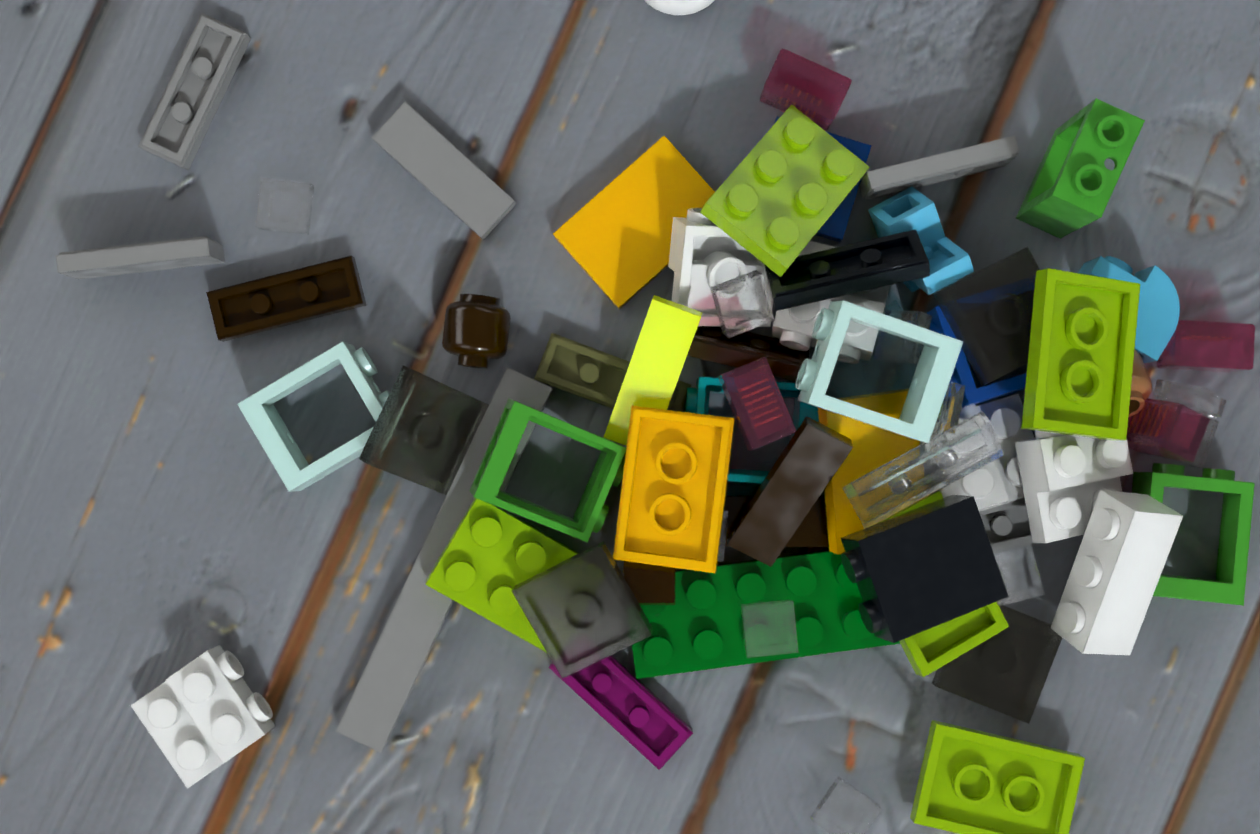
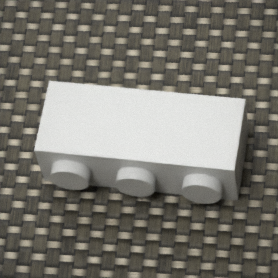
M1100 490L1051 629L1082 654L1130 655L1183 515L1147 494Z

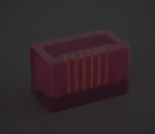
M781 49L764 84L760 101L783 112L792 104L823 130L827 131L836 118L852 80L789 50Z
M1179 320L1173 336L1157 360V368L1228 373L1250 370L1253 368L1255 326L1243 323Z
M766 357L721 374L718 377L749 451L796 433L795 426Z
M1147 398L1143 409L1137 414L1128 417V447L1140 453L1193 463L1210 419L1180 403Z

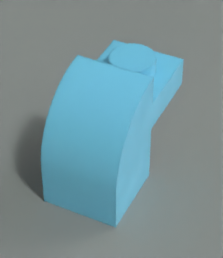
M911 186L868 209L878 238L916 229L929 261L930 276L903 282L911 292L921 288L927 295H931L936 291H943L952 287L957 280L974 272L969 254L945 236L934 202Z
M1099 256L1084 263L1078 272L1080 274L1140 284L1135 349L1140 353L1144 364L1157 361L1173 336L1180 316L1179 297L1171 279L1156 265L1138 271L1133 276L1131 274L1133 269L1127 263L1111 256H1106L1105 258Z

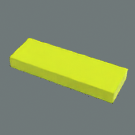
M656 295L653 296L603 438L627 446L632 406L668 409L703 312Z

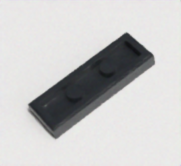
M916 229L798 256L781 277L765 265L766 277L776 311L930 276L929 261Z

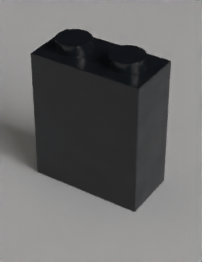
M950 495L841 538L845 552L841 554L843 568L850 581L857 583L863 600L859 604L861 619L870 633H874L876 637L893 643L1009 597L974 496Z

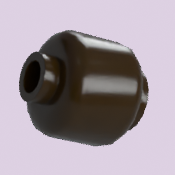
M460 294V301L451 303L446 308L442 340L443 348L448 353L458 356L459 366L487 369L489 359H500L506 355L511 320L509 312L500 306L499 298L477 294Z

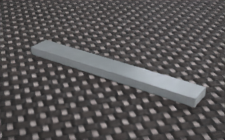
M506 368L335 732L380 753L384 750L453 603L452 599L425 585V581L475 498L469 490L507 400L510 398L543 412L553 388L513 369ZM528 421L500 490H506L536 427V423Z

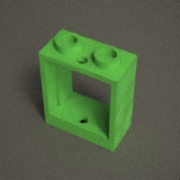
M1097 98L1055 130L1016 219L1061 239L1101 218L1145 120ZM1106 159L1114 161L1115 167L1113 170L1105 167L1104 162Z
M508 398L469 491L477 499L588 543L591 533H598L606 520L609 506L604 503L611 486L617 487L623 479L626 447ZM528 421L601 450L573 519L500 490Z
M1153 463L1152 472H1133L1132 493L1147 494L1163 503L1164 487L1223 493L1216 580L1161 574L1153 596L1244 606L1255 483L1235 481V471L1203 468L1202 477L1185 476V466Z

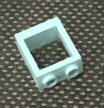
M844 300L831 301L829 308H822L815 321L812 337L818 339L812 359L806 358L799 369L795 387L801 391L797 401L929 444L964 341ZM850 320L924 345L899 419L825 395Z
M342 341L237 404L289 492L302 491L403 431L397 420L403 416V413L388 390L383 393L379 390L372 378L374 374L378 373L377 368L363 347L356 350L353 345ZM342 364L377 425L309 465L275 408L274 403Z

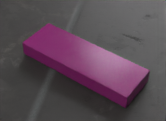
M584 628L549 665V668L658 770L664 766L693 734V730L639 679H636L625 666Z

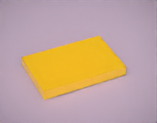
M663 136L557 229L553 236L611 302L620 309L668 267L673 217L687 218L689 208H703L715 191L673 144Z
M909 389L837 399L899 419ZM818 408L819 423L850 438L853 444L852 450L824 489L829 552L839 555L845 552L841 541L842 537L867 528L924 495L920 441Z
M640 406L631 407L613 560L716 573L735 418Z

